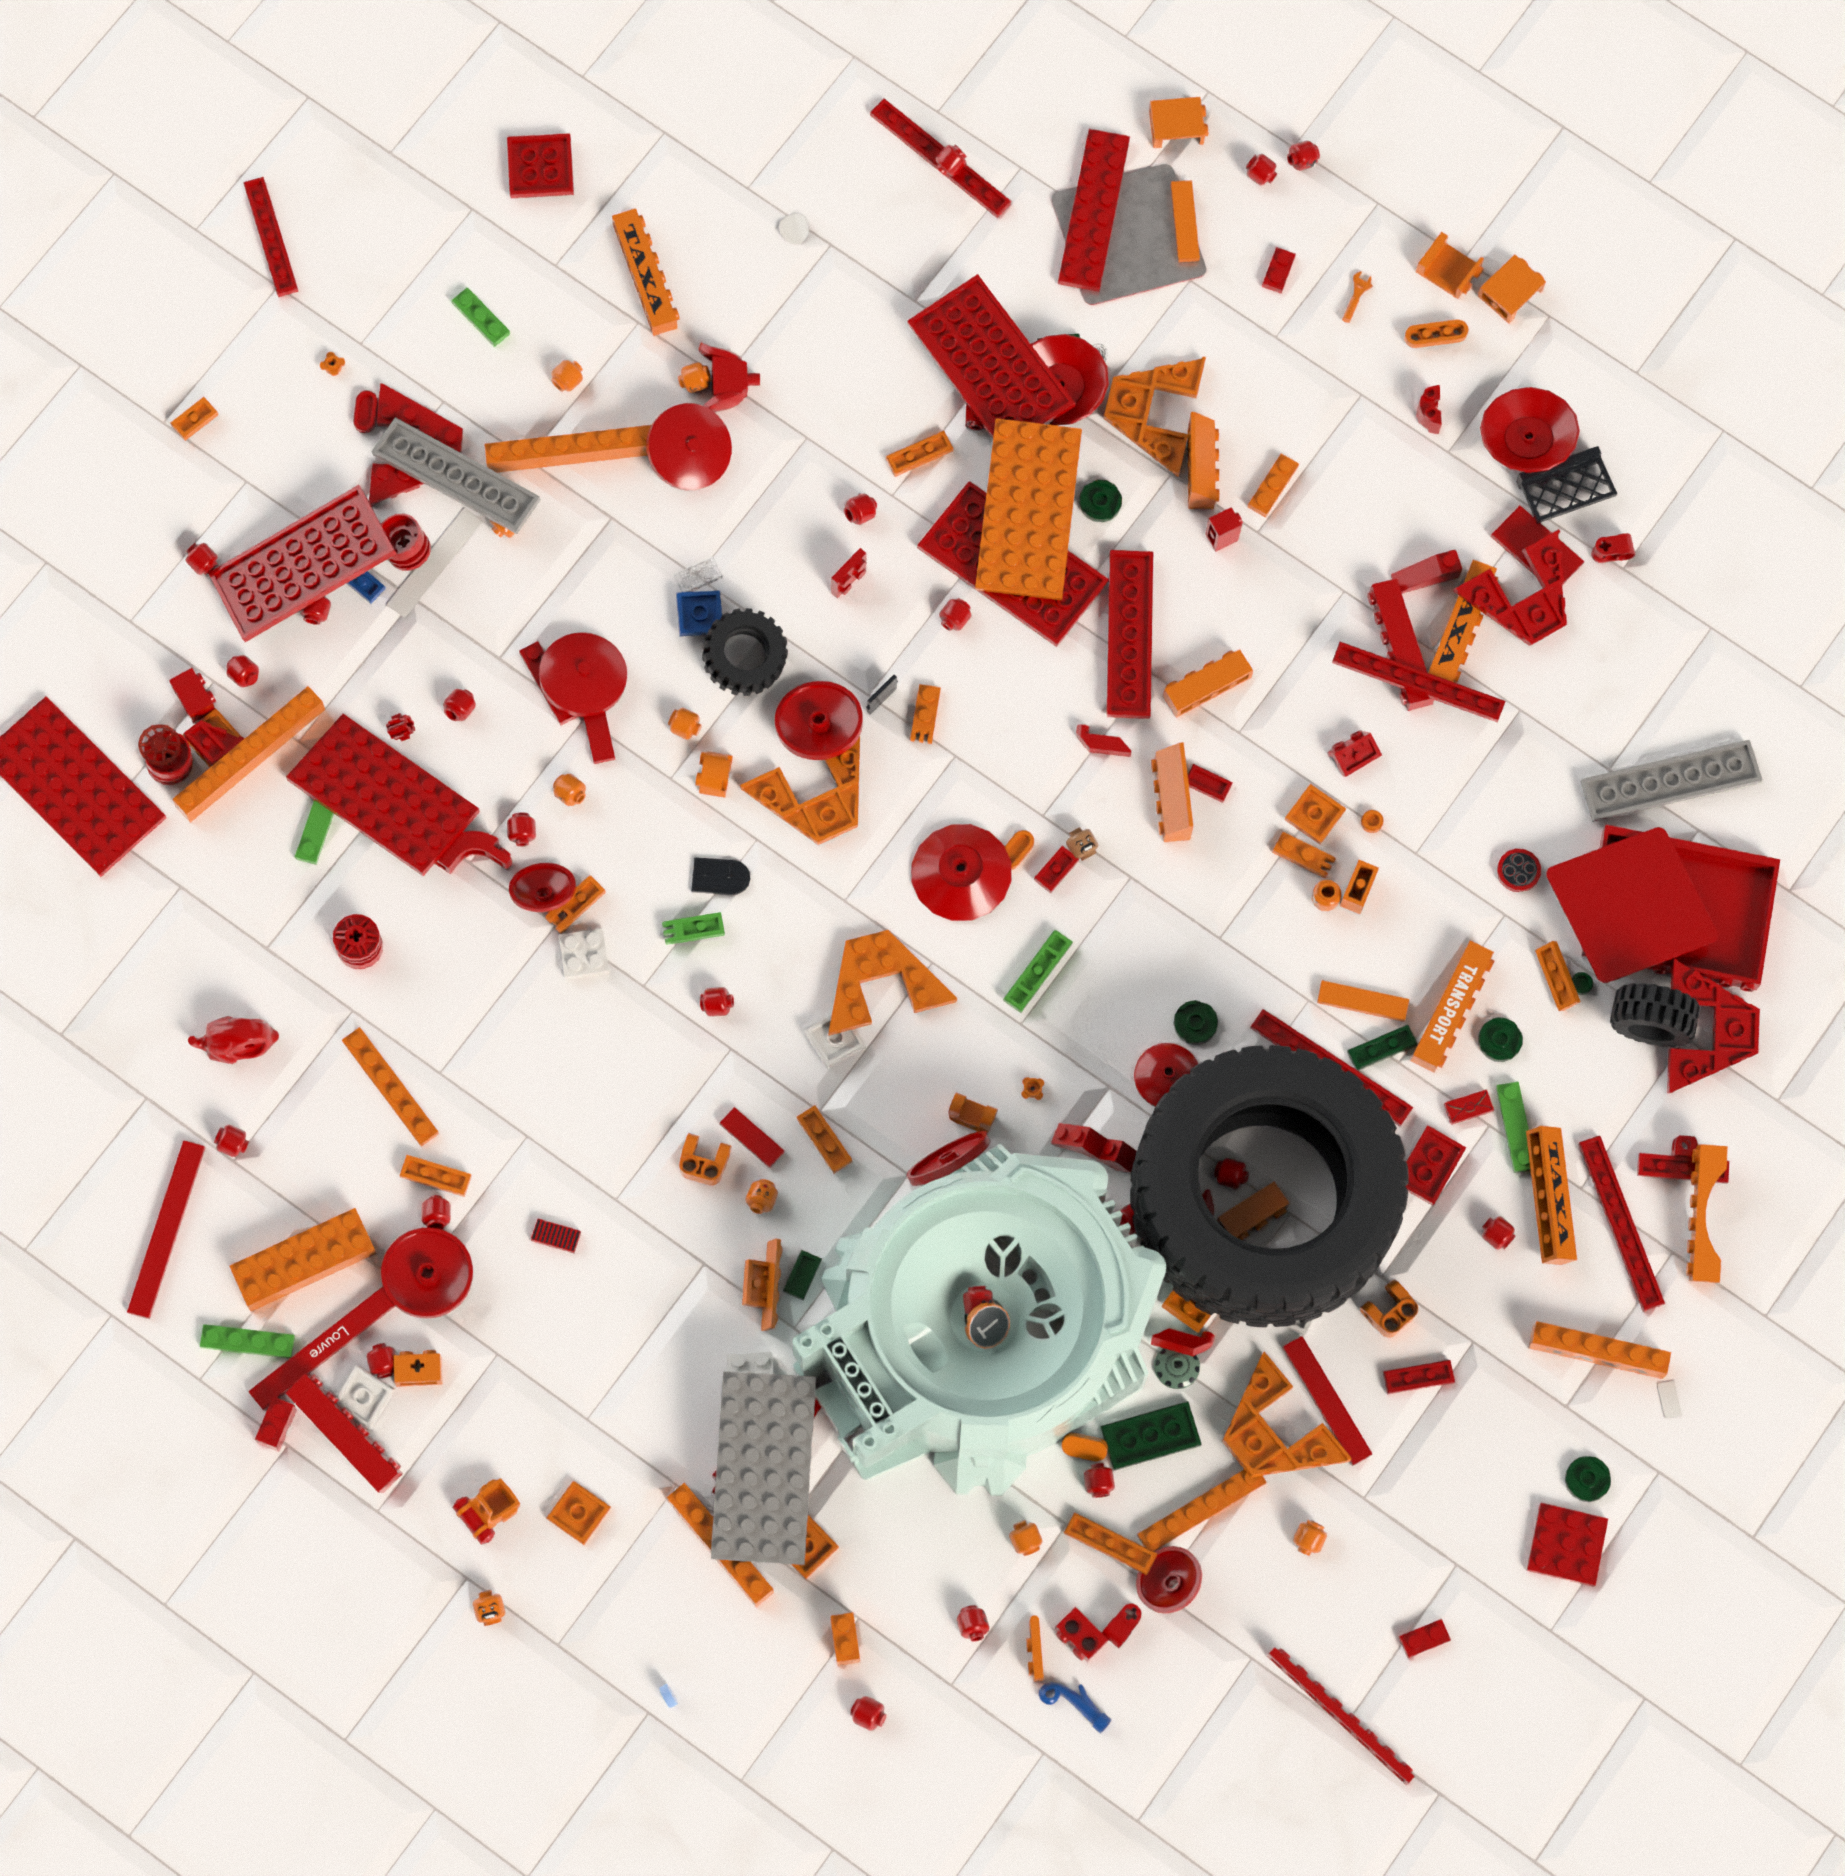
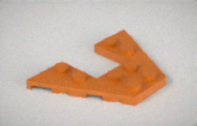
M1205 356L1193 361H1181L1175 365L1168 364L1154 367L1153 370L1144 372L1137 371L1129 375L1114 376L1105 409V421L1178 477L1188 434L1146 424L1154 390L1197 399L1206 360Z
M860 736L849 750L837 757L824 760L837 787L806 802L798 804L780 767L740 784V789L815 844L820 845L858 827Z
M889 930L846 940L828 1035L872 1024L860 983L901 973L914 1013L956 1003L957 997Z
M1265 1351L1260 1357L1222 1443L1250 1477L1350 1462L1352 1458L1323 1423L1287 1449L1260 1415L1262 1411L1293 1389V1385Z

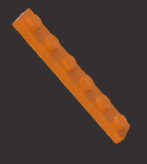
M359 1027L342 1039L343 1044L420 1147L436 1137L439 1131L363 1030Z
M1242 1470L1139 1532L1137 1536L1145 1548L1155 1552L1266 1485L1267 1482L1263 1476L1250 1477L1245 1470Z

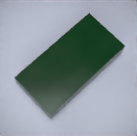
M801 1250L783 1292L804 1301L822 1262V1258Z

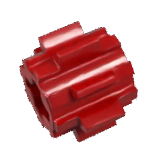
M401 713L391 716L392 720L386 724L387 733L390 735V738L400 739L401 742L410 739V735L416 729L411 716H407V714L402 716Z

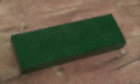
M1405 1025L1347 1050V1054L1354 1068L1360 1071L1414 1048L1418 1043L1409 1025Z

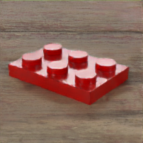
M1427 1125L1406 1161L1409 1173V1182L1406 1186L1408 1192L1434 1206L1467 1147Z

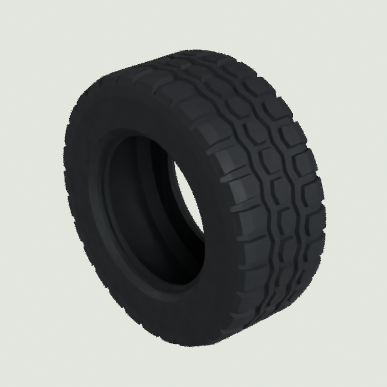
M1262 1045L1243 1047L1240 1052L1230 1050L1216 1055L1213 1061L1207 1059L1191 1069L1190 1074L1181 1076L1170 1087L1169 1092L1162 1096L1154 1108L1153 1114L1144 1129L1131 1171L1130 1207L1134 1211L1132 1216L1137 1236L1142 1238L1141 1246L1158 1252L1164 1258L1166 1263L1164 1282L1167 1284L1171 1283L1174 1286L1172 1290L1185 1301L1189 1302L1192 1300L1195 1302V1307L1209 1315L1216 1313L1220 1315L1219 1318L1227 1322L1239 1324L1240 1321L1246 1322V1325L1251 1327L1266 1328L1268 1324H1273L1274 1327H1286L1295 1325L1297 1320L1305 1323L1321 1317L1323 1312H1332L1342 1306L1346 1299L1355 1296L1377 1271L1400 1230L1408 1200L1406 1186L1409 1182L1407 1162L1403 1160L1406 1155L1404 1145L1399 1134H1395L1397 1127L1387 1110L1381 1108L1383 1103L1370 1088H1364V1082L1352 1072L1341 1070L1342 1066L1326 1057L1323 1059L1317 1058L1316 1053L1307 1050L1297 1049V1051H1292L1290 1047L1270 1045L1269 1048L1265 1049ZM1269 1126L1289 1131L1314 1147L1329 1167L1336 1189L1334 1220L1317 1237L1292 1247L1266 1248L1244 1242L1226 1231L1207 1208L1199 1184V1162L1201 1156L1219 1138L1241 1128Z

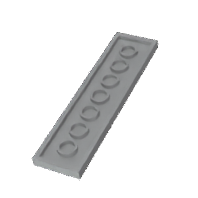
M394 418L371 451L372 455L515 534L519 533L541 501L539 495L397 418Z
M1749 739L1583 778L1580 783L1592 822L1758 784L1763 779Z

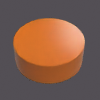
M1376 810L1366 811L1361 819V826L1368 833L1378 832L1384 823L1382 814Z

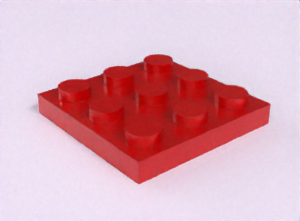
M571 133L507 137L510 199L574 195Z
M1541 1502L1539 1504L1526 1571L1595 1587L1609 1518Z

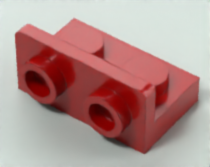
M1356 731L1350 735L1351 738L1349 740L1334 744L1332 750L1327 752L1329 757L1334 758L1343 777L1349 776L1382 756L1371 732Z

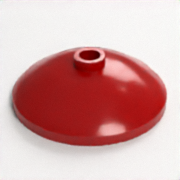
M537 863L527 866L518 871L509 883V894L514 904L531 912H549L565 905L576 891V881L572 872L566 867L555 863Z
M1173 1043L1154 1045L1148 1048L1136 1063L1134 1070L1136 1089L1147 1103L1156 1107L1162 1096L1169 1092L1170 1087L1184 1074H1190L1191 1069L1199 1063L1189 1050ZM1170 1069L1173 1074L1170 1076L1166 1075L1165 1070Z
M1178 1546L1164 1547L1155 1551L1157 1556L1147 1575L1138 1571L1136 1590L1142 1603L1150 1610L1169 1614L1182 1610L1197 1596L1202 1584V1568L1198 1559L1187 1549Z

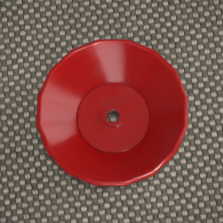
M1068 334L1049 335L1031 343L1058 381L1064 384V389L1076 405L1048 425H1070L1090 416L1103 402L1109 385L1108 367L1099 350L1085 339Z
M1535 387L1512 389L1496 397L1484 411L1480 425L1483 445L1492 458L1509 469L1527 473L1547 471L1565 462L1576 448L1580 433L1577 415L1567 401L1550 390Z
M951 824L932 832L919 845L911 863V883L919 901L933 914L950 921H972L991 913L1005 899L1012 882V862L1004 844L990 831L972 824ZM959 865H963L965 869L963 871H958L957 867Z

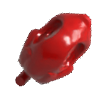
M225 1016L208 1023L206 1034L203 1037L196 1038L195 1036H190L188 1043L194 1048L207 1052V1056L212 1061L233 1065L237 1060L253 1059L264 1055L279 1039V1033L262 1019Z

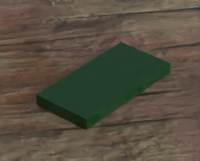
M1189 1401L1100 1426L1103 1439L1108 1446L1107 1452L1113 1471L1202 1446Z

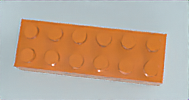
M353 1208L240 1260L229 1267L247 1307L252 1312L377 1253L356 1208Z

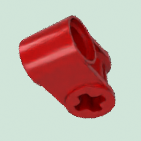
M1622 533L1614 536L1600 537L1591 551L1592 559L1598 563L1626 561L1634 558L1636 554L1631 534Z
M1132 1603L1126 1604L1102 1631V1634L1118 1649L1125 1643L1141 1620L1142 1612L1139 1606ZM1126 1611H1136L1135 1620L1133 1618L1130 1620L1126 1619Z

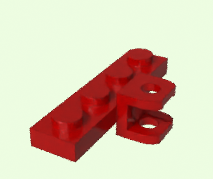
M1679 1135L1674 1138L1671 1145V1155L1638 1153L1637 1176L1691 1181V1174L1695 1172L1696 1164L1692 1162L1693 1149H1696L1698 1145L1696 1137ZM1682 1143L1687 1145V1149L1683 1148ZM1727 1160V1169L1721 1174L1716 1183H1729V1160Z

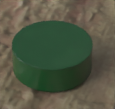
M1578 972L1573 975L1572 981L1577 994H1588L1593 987L1592 977L1585 972Z

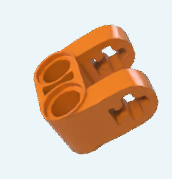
M958 1092L955 1093L948 1110L951 1121L976 1132L985 1131L987 1134L998 1113V1109L976 1103Z
M688 1133L679 1162L681 1175L686 1179L702 1184L717 1185L726 1169L732 1146L720 1143L715 1160L712 1161L695 1155L700 1136ZM692 1162L696 1167L693 1171H686L683 1168L684 1165ZM708 1169H715L718 1172L713 1178L707 1177L705 1173Z
M1392 1279L1385 1285L1387 1293L1397 1303L1386 1315H1383L1371 1301H1367L1359 1308L1368 1322L1381 1335L1387 1338L1397 1335L1413 1321L1418 1313L1417 1303L1396 1279ZM1401 1307H1410L1412 1315H1404ZM1392 1321L1396 1329L1388 1330L1384 1322Z

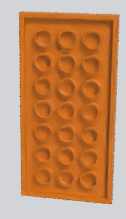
M1005 419L995 420L975 590L1062 600L1082 435L1081 428Z

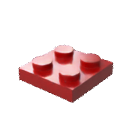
M861 547L831 577V594L837 599L842 594L846 595L852 588L851 584L856 579L860 580L867 572V553Z

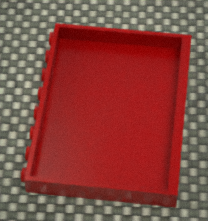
M1606 824L1602 830L1599 848L1642 833V831ZM1670 837L1719 934L1715 943L1673 959H1677L1680 963L1692 970H1696L1705 978L1711 979L1722 987L1729 988L1735 986L1740 987L1745 992L1757 991L1762 981L1781 859ZM1582 949L1581 956H1586ZM1672 959L1647 969L1652 970L1656 974H1671Z

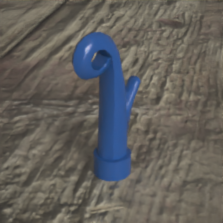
M1049 1682L1040 1688L1039 1698L1044 1704H1055L1060 1695H1062L1100 1734L1112 1721L1104 1712L1102 1713L1094 1705L1082 1684L1078 1686L1080 1695L1058 1682ZM1054 1691V1697L1048 1698L1046 1692Z

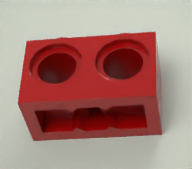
M1076 1606L1055 1627L1057 1631L1056 1637L1063 1644L1068 1642L1074 1648L1072 1653L1080 1661L1085 1659L1087 1663L1108 1642V1639ZM1069 1622H1074L1078 1626V1631L1073 1634L1066 1631L1065 1625ZM1084 1639H1091L1095 1647L1092 1650H1086L1082 1647V1641Z

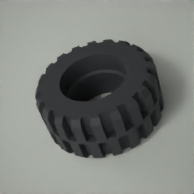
M740 608L733 609L732 613L726 612L721 615L719 620L716 619L708 630L702 647V661L705 662L704 669L706 673L711 674V681L713 683L718 682L720 684L719 688L723 691L727 688L732 690L731 694L738 695V692L743 693V696H750L752 692L759 694L765 688L769 689L781 675L788 656V649H786L787 639L782 636L783 629L781 626L774 624L775 619L771 616L769 619L764 617L765 612L759 610L758 614L753 613V608H746L745 611H741ZM741 634L756 638L765 650L763 663L758 668L752 670H743L732 665L724 652L725 644L729 638Z
M1630 983L1629 985H1623L1615 993L1610 1024L1618 1034L1637 1042L1661 1047H1681L1690 1044L1695 1038L1700 1006L1695 998H1691L1689 994L1682 993L1677 989L1674 990L1670 987L1658 986L1657 984Z

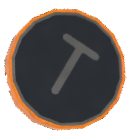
M981 1303L968 1314L965 1333L967 1338L977 1347L984 1349L992 1348L1000 1344L1007 1336L1010 1328L1009 1316L996 1303Z

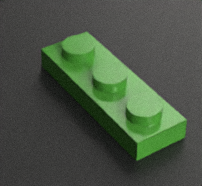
M468 287L451 300L460 313L493 347H496L510 335V330Z

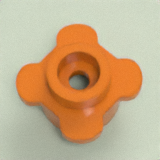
M328 352L325 360L320 362V369L325 370L332 376H336L341 371L342 366L345 365V359L335 356L334 352Z
M1025 1077L1022 1081L1024 1089L1021 1092V1096L1024 1099L1035 1098L1036 1100H1041L1043 1098L1042 1087L1045 1084L1044 1080L1041 1078Z

